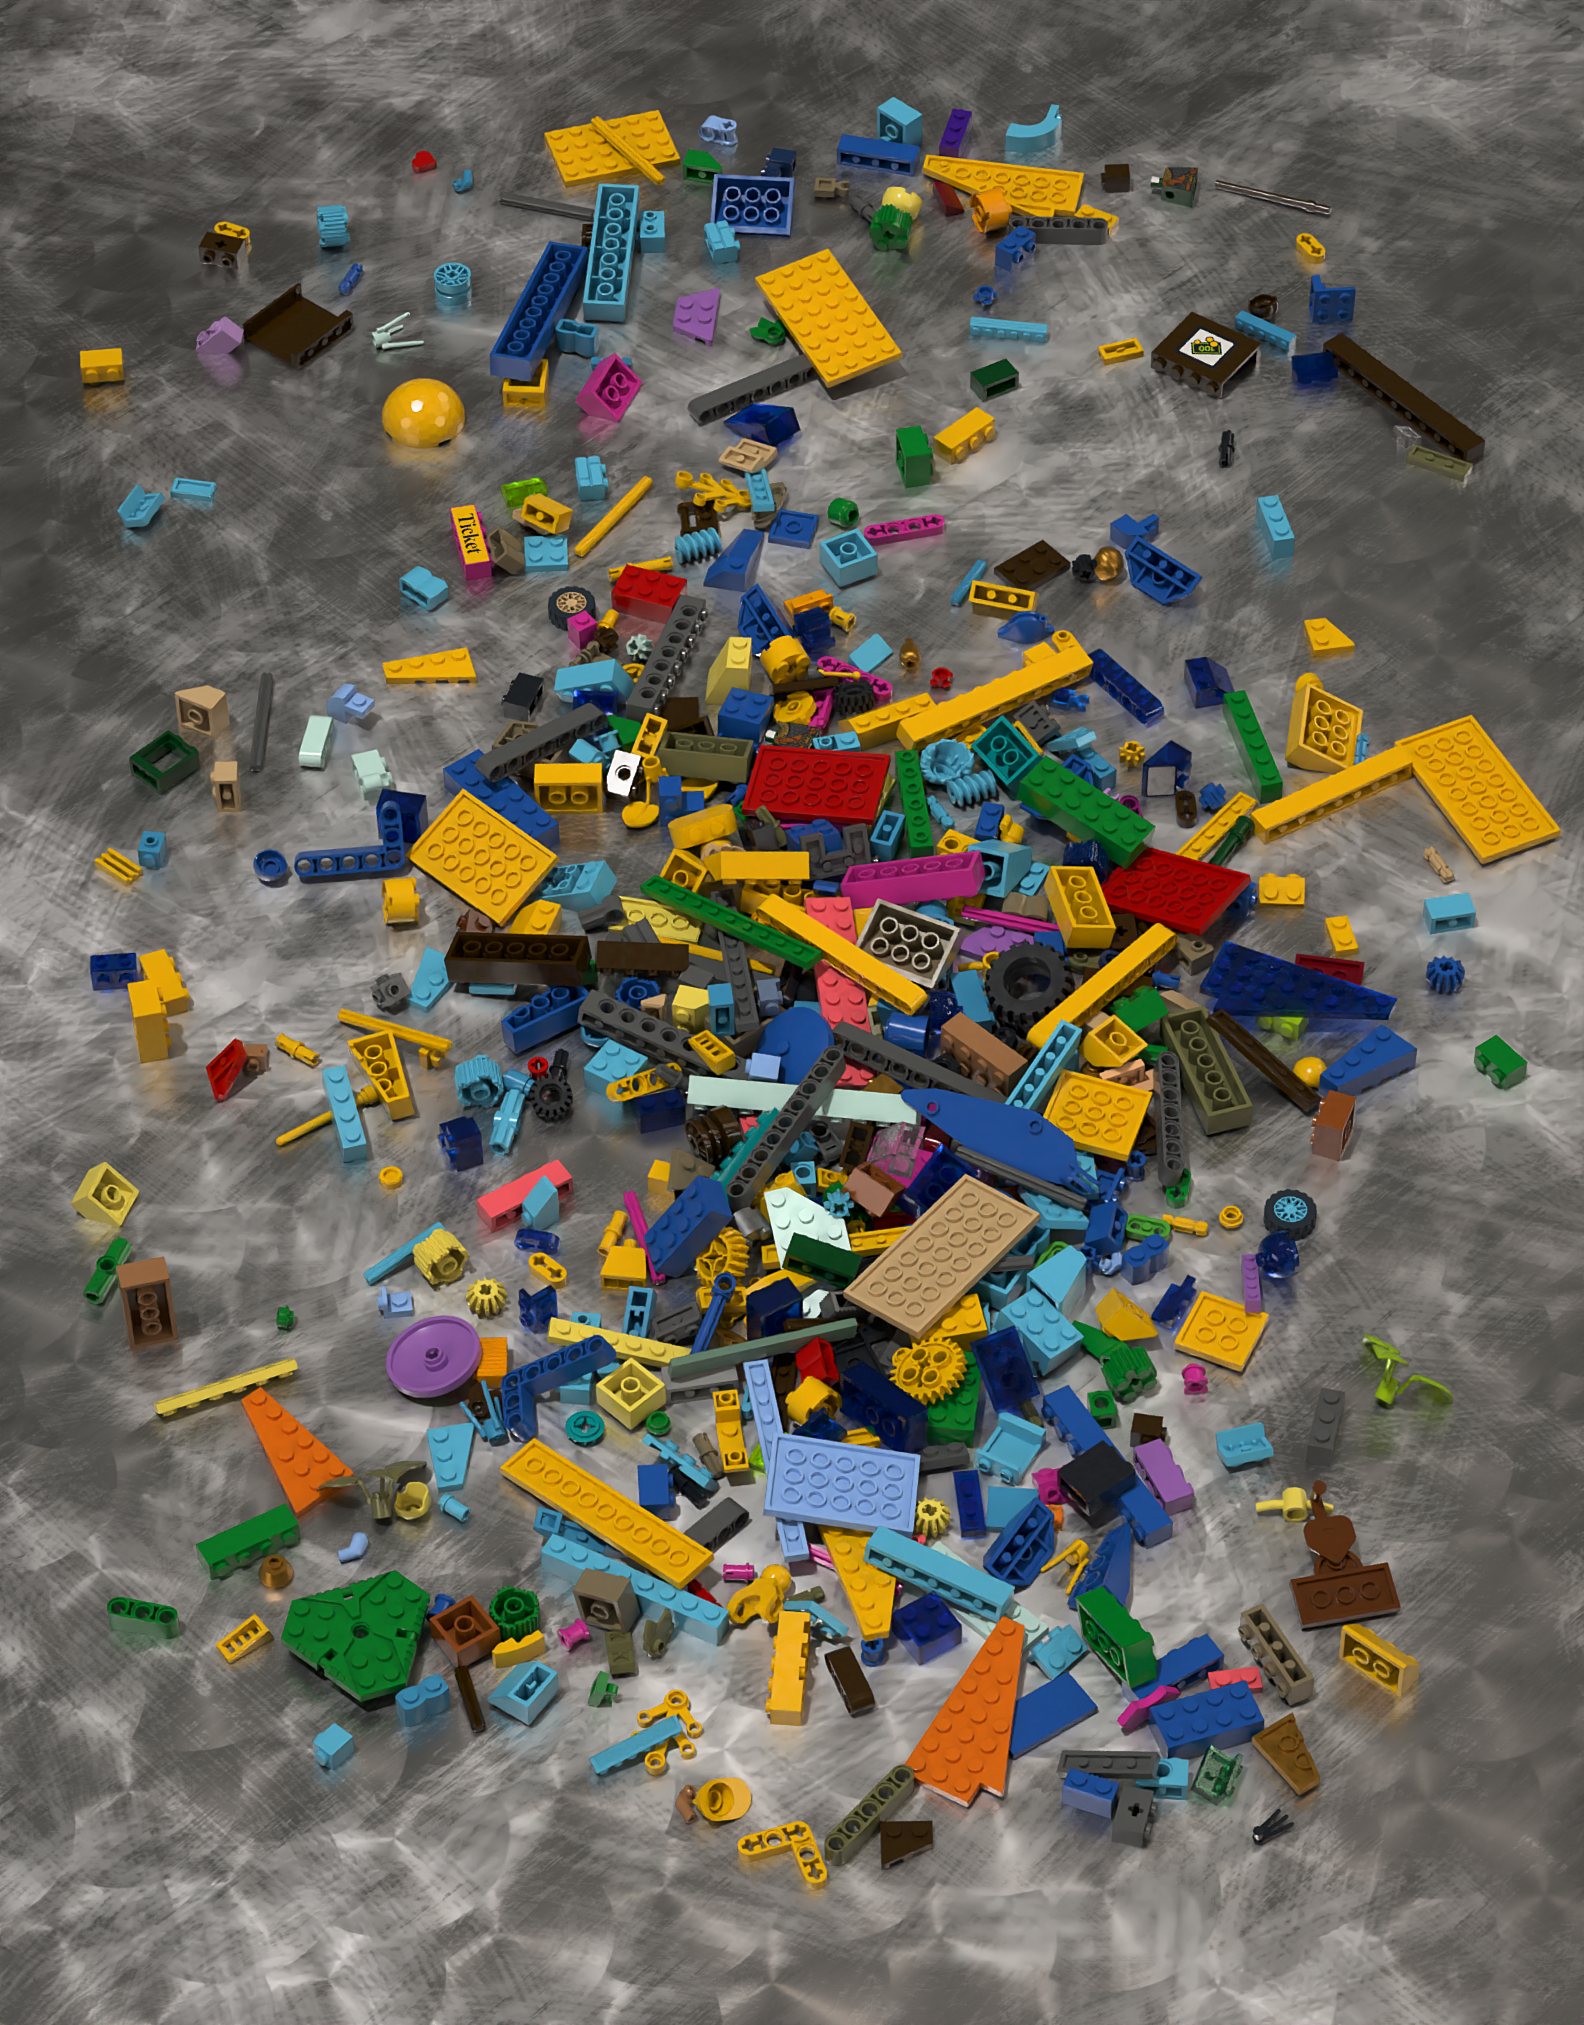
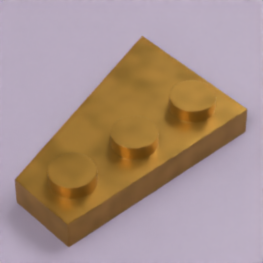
M1292 1712L1252 1736L1251 1743L1300 1796L1320 1783V1775L1310 1752L1307 1751L1303 1735L1298 1730L1295 1723L1296 1719Z

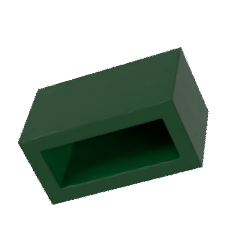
M1003 359L970 372V388L982 402L1018 389L1019 372L1007 359Z

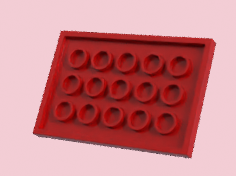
M760 745L742 805V815L757 816L755 810L764 805L774 818L811 821L825 819V821L836 823L874 825L891 763L890 755Z
M1147 847L1127 869L1119 866L1100 887L1109 911L1120 914L1133 913L1135 918L1155 924L1160 923L1166 927L1201 936L1251 883L1250 874Z

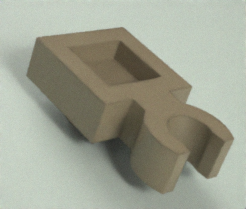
M816 177L814 196L834 197L835 194L848 196L850 181L836 182V178Z

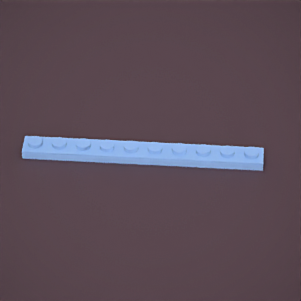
M765 1359L743 1363V1370L767 1478L773 1432L783 1433L768 1361ZM775 1517L784 1563L809 1559L803 1522Z

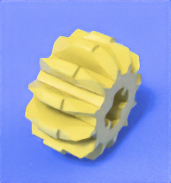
M484 1277L483 1281L475 1279L474 1284L469 1285L466 1295V1302L470 1311H476L477 1316L485 1314L487 1318L491 1313L498 1315L499 1310H504L507 1299V1292H505L502 1282L497 1283L495 1278L487 1280L486 1277Z
M925 1496L922 1502L916 1500L915 1534L923 1533L925 1537L932 1535L934 1538H936L937 1533L944 1535L946 1528H949L951 1520L949 1507H945L944 1500L937 1502L935 1496L932 1500H928Z

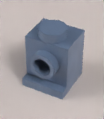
M780 978L757 980V999L761 1016L779 1015V1005H783Z

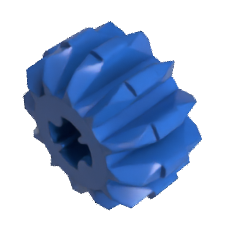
M1443 954L1441 959L1434 957V960L1427 965L1426 981L1429 982L1430 988H1436L1437 992L1445 990L1448 993L1449 990L1456 992L1457 988L1462 986L1465 970L1461 960L1454 961L1453 956L1446 958Z

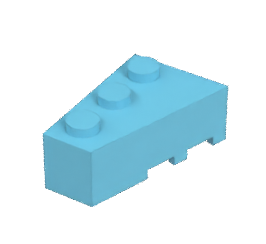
M616 659L557 669L554 692L564 703L626 704L634 689L635 682Z

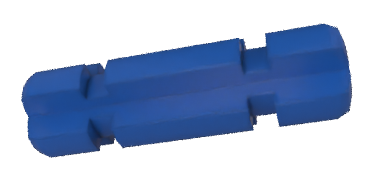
M354 263L338 286L340 294L347 295L363 272L361 264Z

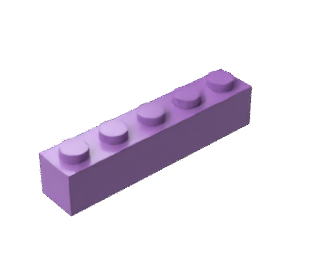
M1242 1254L1241 1272L1245 1313H1260L1261 1298L1257 1255Z

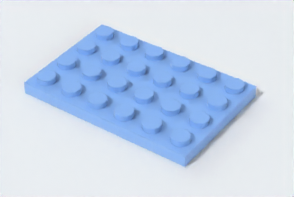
M773 1432L763 1515L873 1533L881 1525L912 1539L920 1455Z

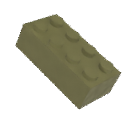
M666 731L659 748L661 768H666L669 776H685L688 779L704 778L713 782L723 780L730 781L733 784L746 783L753 764L754 740Z

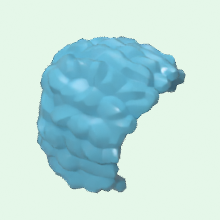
M943 738L935 744H929L921 753L920 767L923 778L939 785H947L948 781L954 782L958 778L963 780L964 776H970L975 763L974 753H970L971 750L967 748L965 743H957L956 739L949 740Z

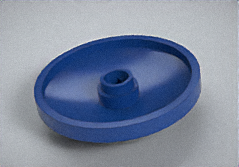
M794 1007L780 1013L767 1025L760 1036L755 1053L781 1057L776 1083L799 1085L821 1053L827 1047L834 1046V1036L829 1022L823 1015L810 1008Z

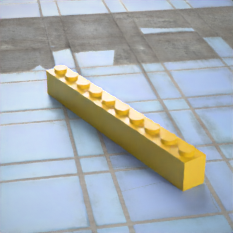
M1079 644L1067 647L1060 653L1048 655L1037 663L1032 662L1021 670H1014L1007 676L995 678L984 686H977L968 693H961L952 700L943 701L936 707L929 710L924 709L913 717L902 719L899 722L896 736L906 750L917 749V751H920L929 744H935L943 738L952 737L1088 677L1093 661Z

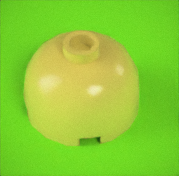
M902 187L887 188L882 198L881 207L882 205L892 204L896 209L903 210V213L905 211L910 213L913 220L917 218L923 203L921 198L914 192H911V195L906 193V189Z

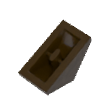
M708 715L670 729L671 732L715 736Z

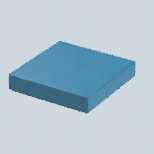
M989 1486L986 1532H1002L1011 1519L1035 1497L1038 1498V1490Z

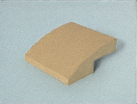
M743 438L736 447L729 446L720 456L718 462L754 473L773 461L778 455V451L775 447Z

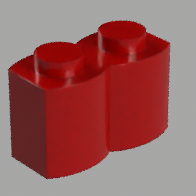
M816 1337L796 1352V1366L801 1371V1384L808 1376L819 1379L829 1387L839 1381L838 1369L834 1363V1353L828 1341Z

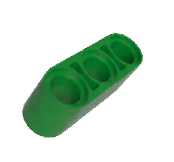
M115 1597L107 1603L109 1623L116 1630L162 1639L175 1638L180 1632L177 1610L171 1606L125 1597Z

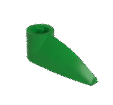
M1076 1320L1072 1323L1084 1336L1083 1346L1098 1357L1102 1365H1107L1106 1362L1110 1361L1112 1351L1120 1349L1121 1346L1129 1348L1123 1341L1115 1337L1111 1338L1101 1330Z

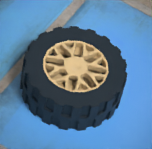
M567 586L558 589L556 592L554 591L552 596L549 597V620L558 629L568 630L567 619L585 610L593 619L596 617L595 598L585 588Z

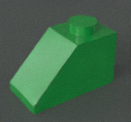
M688 149L683 162V180L713 184L714 174H722L721 165L708 152Z
M608 715L607 728L609 732L618 729V733L615 736L618 744L622 745V747L618 748L619 751L631 753L642 725L637 721Z

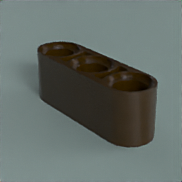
M847 1646L825 1653L824 1658L827 1669L848 1713L851 1715L875 1707L872 1690L851 1647Z

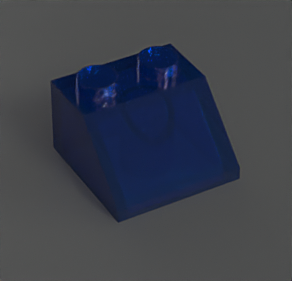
M1208 657L1185 660L1184 680L1195 709L1222 705L1224 693L1235 692L1227 669Z

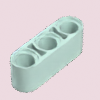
M310 716L299 752L300 766L323 767L334 730L333 717Z

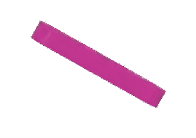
M935 514L870 525L864 529V538L871 546H878L935 536L944 532L945 519ZM915 526L920 528L919 530L909 529L910 527ZM897 530L899 533L891 534L889 531Z
M830 656L821 657L817 662V665H820L825 672L853 673L858 671L861 677L857 682L863 680L873 685L874 700L887 702L892 698V685L888 681ZM824 676V678L836 677V676ZM838 677L839 684H846L845 681H850L851 683L855 680L852 677Z

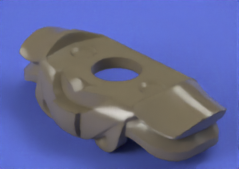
M783 482L770 484L774 505H776L774 511L753 512L751 507L753 515L751 518L754 521V526L764 528L776 518L787 493V487H785Z

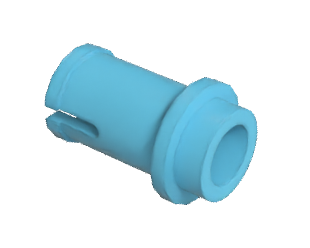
M444 1494L438 1502L440 1510L448 1512L461 1522H464L469 1517L471 1509L455 1500L454 1495Z

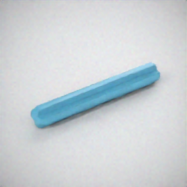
M436 1222L363 1273L365 1280L369 1284H373L414 1255L412 1251L416 1244L422 1243V1241H425V1238H429L435 1229L442 1228L446 1232L445 1227L440 1222Z

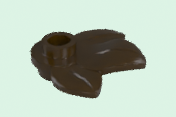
M478 1382L468 1392L469 1403L467 1408H469L480 1423L490 1419L491 1415L482 1385ZM489 1390L494 1409V1397L499 1398L503 1417L502 1390ZM480 1410L482 1413H475L474 1411Z

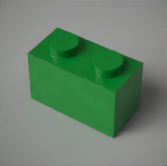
M1497 1035L1475 1047L1473 1063L1503 1090L1526 1078L1528 1062Z

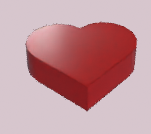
M428 151L417 152L415 159L412 160V169L417 173L437 168L435 159Z

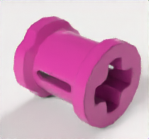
M578 1618L574 1621V1624L566 1629L557 1630V1637L566 1650H570L573 1644L582 1639H589L590 1633L583 1620Z

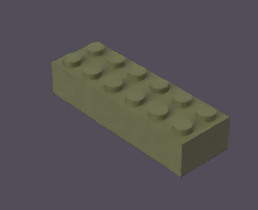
M1203 1005L1166 1014L1161 1017L1159 1035L1164 1045L1169 1047L1168 1051L1177 1055L1180 1079L1206 1134L1209 1135L1250 1125L1252 1122L1253 1105L1217 1031L1206 1022L1209 1014Z

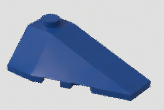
M1128 1522L1109 1531L1096 1551L1098 1558L1092 1564L1087 1565L1084 1570L1087 1574L1082 1582H1076L1067 1603L1071 1608L1077 1609L1075 1597L1101 1586L1109 1594L1112 1593L1121 1606L1126 1605V1599L1130 1590L1131 1525Z

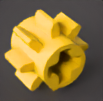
M1135 741L1125 742L1124 748L1119 747V763H1123L1127 768H1138L1140 762H1145V747H1141Z

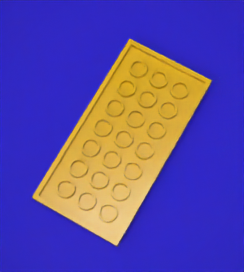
M829 249L755 277L756 285L827 388L902 358V352Z
M1472 715L1394 742V747L1399 746L1413 761L1412 773L1481 864L1560 836L1561 829Z

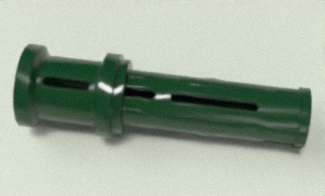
M1239 816L1234 827L1227 831V838L1208 863L1223 867L1235 848L1242 845L1246 840L1247 834L1254 830L1255 825L1253 821L1247 816Z

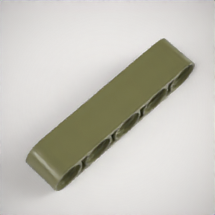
M907 1765L894 1767L826 1836L824 1841V1857L829 1865L841 1866L846 1863L880 1828V1821H887L914 1792V1772L911 1767Z

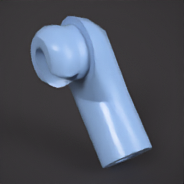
M1121 1248V1251L1112 1253L1110 1260L1100 1261L1099 1268L1103 1274L1111 1275L1121 1269L1123 1248Z
M361 1532L355 1533L350 1546L337 1551L340 1563L361 1557L364 1554L368 1545L366 1534Z

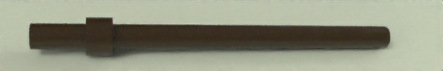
M1219 180L1215 182V188L1304 208L1307 212L1314 213L1316 211L1330 215L1332 210L1331 206L1318 204L1317 201L1310 199L1305 201Z

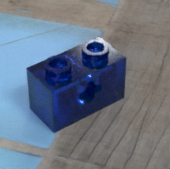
M574 690L572 711L587 703H592L607 716H616L618 693Z

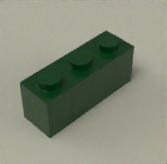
M794 1232L785 1254L782 1268L846 1289L855 1280L862 1255Z

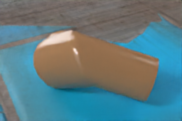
M686 1785L680 1791L675 1803L676 1808L687 1824L693 1823L698 1817L692 1808V1800L695 1799L697 1789L693 1785Z

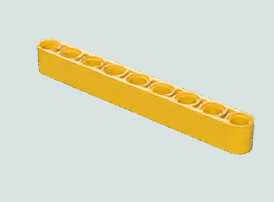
M770 894L755 909L757 916L764 923L783 934L822 951L823 961L905 1014L912 1016L928 1000V996L922 988L776 894Z
M1160 923L1153 925L1034 1025L1028 1032L1026 1041L1041 1050L1061 1019L1080 1028L1171 951L1177 943L1178 935Z

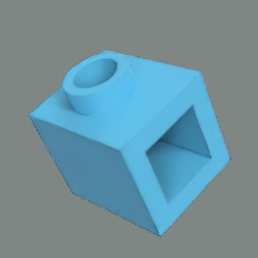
M333 1723L324 1732H320L313 1741L314 1758L319 1764L326 1765L332 1770L336 1769L355 1751L353 1736L336 1723Z

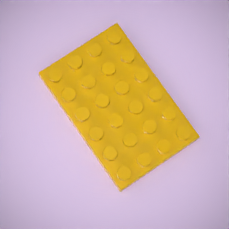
M659 110L604 121L656 169L681 165L679 154ZM591 123L544 133V139L565 188L642 173L593 128Z
M464 789L459 792L405 854L409 861L482 914L490 917L500 927L504 925L560 860L552 851Z

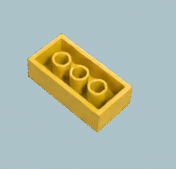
M1050 866L1044 888L1066 948H1109L1116 927L1094 868Z

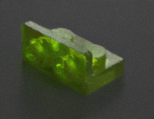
M541 477L500 485V492L507 508L523 505L525 498L529 495L540 493L548 497L547 484L545 481H542Z

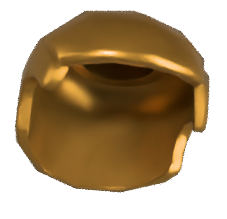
M1111 546L1102 547L1094 557V560L1097 561L1094 571L1101 580L1107 582L1122 573L1124 560L1122 554L1117 549Z

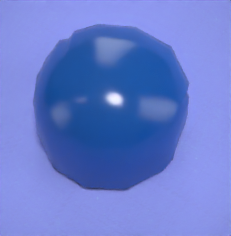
M271 849L258 852L253 861L256 876L262 881L269 883L280 880L285 875L288 866L285 857L280 852Z

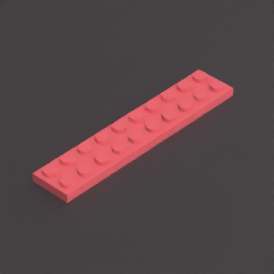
M850 897L805 898V914L856 945L857 939ZM823 960L815 964L813 967L820 1014L829 1022L831 1029L839 1022H847L871 1033L864 987ZM844 1055L846 1070L833 1089L862 1091L871 1078L878 1077L877 1070Z

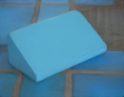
M875 633L849 655L848 664L870 673L890 657L893 651L881 636Z

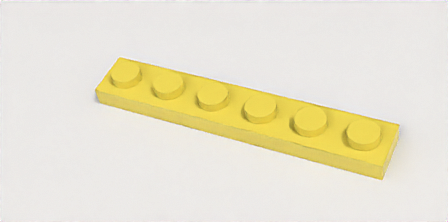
M551 1317L546 1341L568 1347L593 1335H601L616 1350V1358L628 1360L632 1357L638 1363L660 1368L669 1366L670 1359L689 1355L691 1352L690 1348Z
M288 1358L153 1402L152 1404L156 1413L168 1416L176 1413V1408L186 1406V1409L200 1405L201 1400L209 1398V1401H214L224 1397L223 1393L232 1391L234 1394L246 1390V1386L253 1383L256 1386L269 1383V1378L274 1376L279 1378L288 1377L293 1374V1370L298 1369L295 1359Z

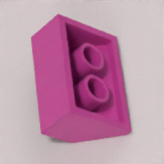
M614 353L598 363L575 401L590 416L618 422L641 386L642 380Z

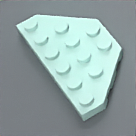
M788 1187L764 1192L781 1270L784 1269L782 1268L783 1261L794 1232L851 1251L843 1218L829 1215V1210ZM821 1281L816 1282L789 1301L792 1318H820L822 1313L819 1302L830 1291H838L840 1288Z

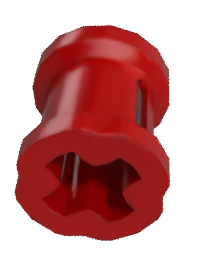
M534 1057L528 1061L529 1076L533 1077L534 1081L537 1080V1075H539V1081L542 1076L548 1078V1061L543 1057Z

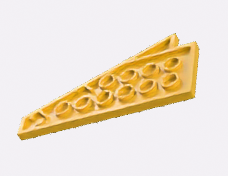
M816 1524L864 1642L873 1641V1639L880 1637L882 1639L888 1638L896 1576L863 1561L866 1543L873 1535V1532Z

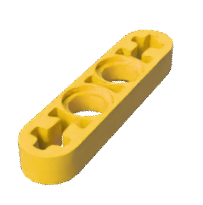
M676 1063L665 1064L675 1071L682 1072L680 1066ZM655 1067L609 1083L606 1088V1095L611 1102L617 1103L670 1085L655 1075ZM651 1074H654L656 1077L655 1086L650 1082ZM633 1080H636L639 1084L637 1092L632 1087ZM624 1088L625 1092L617 1094L616 1090Z

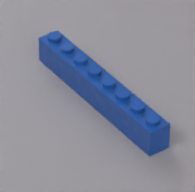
M1069 1385L1043 1396L1042 1415L1046 1421L1052 1423L1057 1436L1065 1440L1072 1455L1078 1457L1102 1440L1109 1446L1115 1447ZM1116 1448V1450L1118 1451L1120 1457H1121L1123 1460H1125V1458L1122 1456V1454H1121V1453L1119 1452V1450ZM1135 1474V1486L1109 1504L1117 1509L1123 1523L1128 1522L1131 1525L1135 1539L1138 1542L1141 1541L1145 1548L1148 1549L1172 1537L1173 1521L1138 1475Z

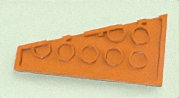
M261 1387L241 1400L242 1407L257 1433L258 1440L266 1452L271 1467L279 1483L282 1485L286 1498L291 1504L297 1519L342 1488L324 1487L317 1492V1488L321 1484L336 1477L354 1476V1472Z

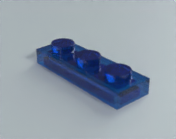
M978 1470L953 1472V1482L961 1537L986 1536Z

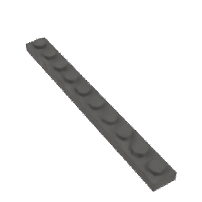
M733 888L710 892L712 901L737 912ZM717 928L727 983H731L736 1031L738 1033L760 1029L743 940Z

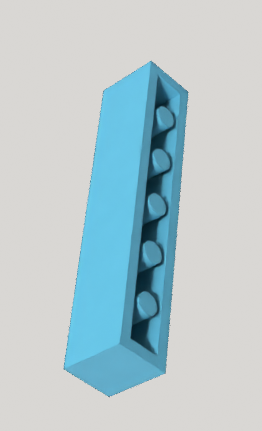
M1061 1019L1005 1104L1035 1111L1078 1048L1082 1029Z
M881 1525L878 1526L866 1543L863 1561L995 1622H999L1012 1603L1014 1586Z

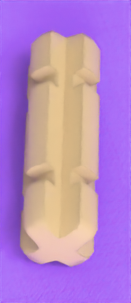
M1432 846L1424 850V857L1429 861L1436 873L1440 875L1444 883L1453 881V871L1448 868L1449 866L1440 854H1437V850Z

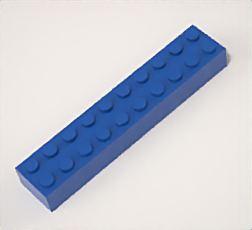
M549 241L490 353V375L500 378L518 379L520 381H531L555 334V328L559 320L563 319L587 272L589 261L588 247Z

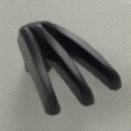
M1277 1809L1261 1826L1254 1827L1252 1838L1257 1843H1265L1292 1828L1294 1822H1290L1276 1830L1289 1817L1285 1814L1272 1824L1281 1812L1280 1809Z

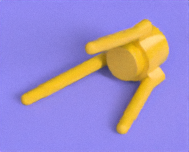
M1076 1539L1061 1554L1043 1566L1040 1571L1042 1573L1064 1558L1071 1565L1079 1564L1065 1592L1069 1595L1083 1568L1089 1563L1086 1557L1089 1555L1090 1549L1084 1541Z

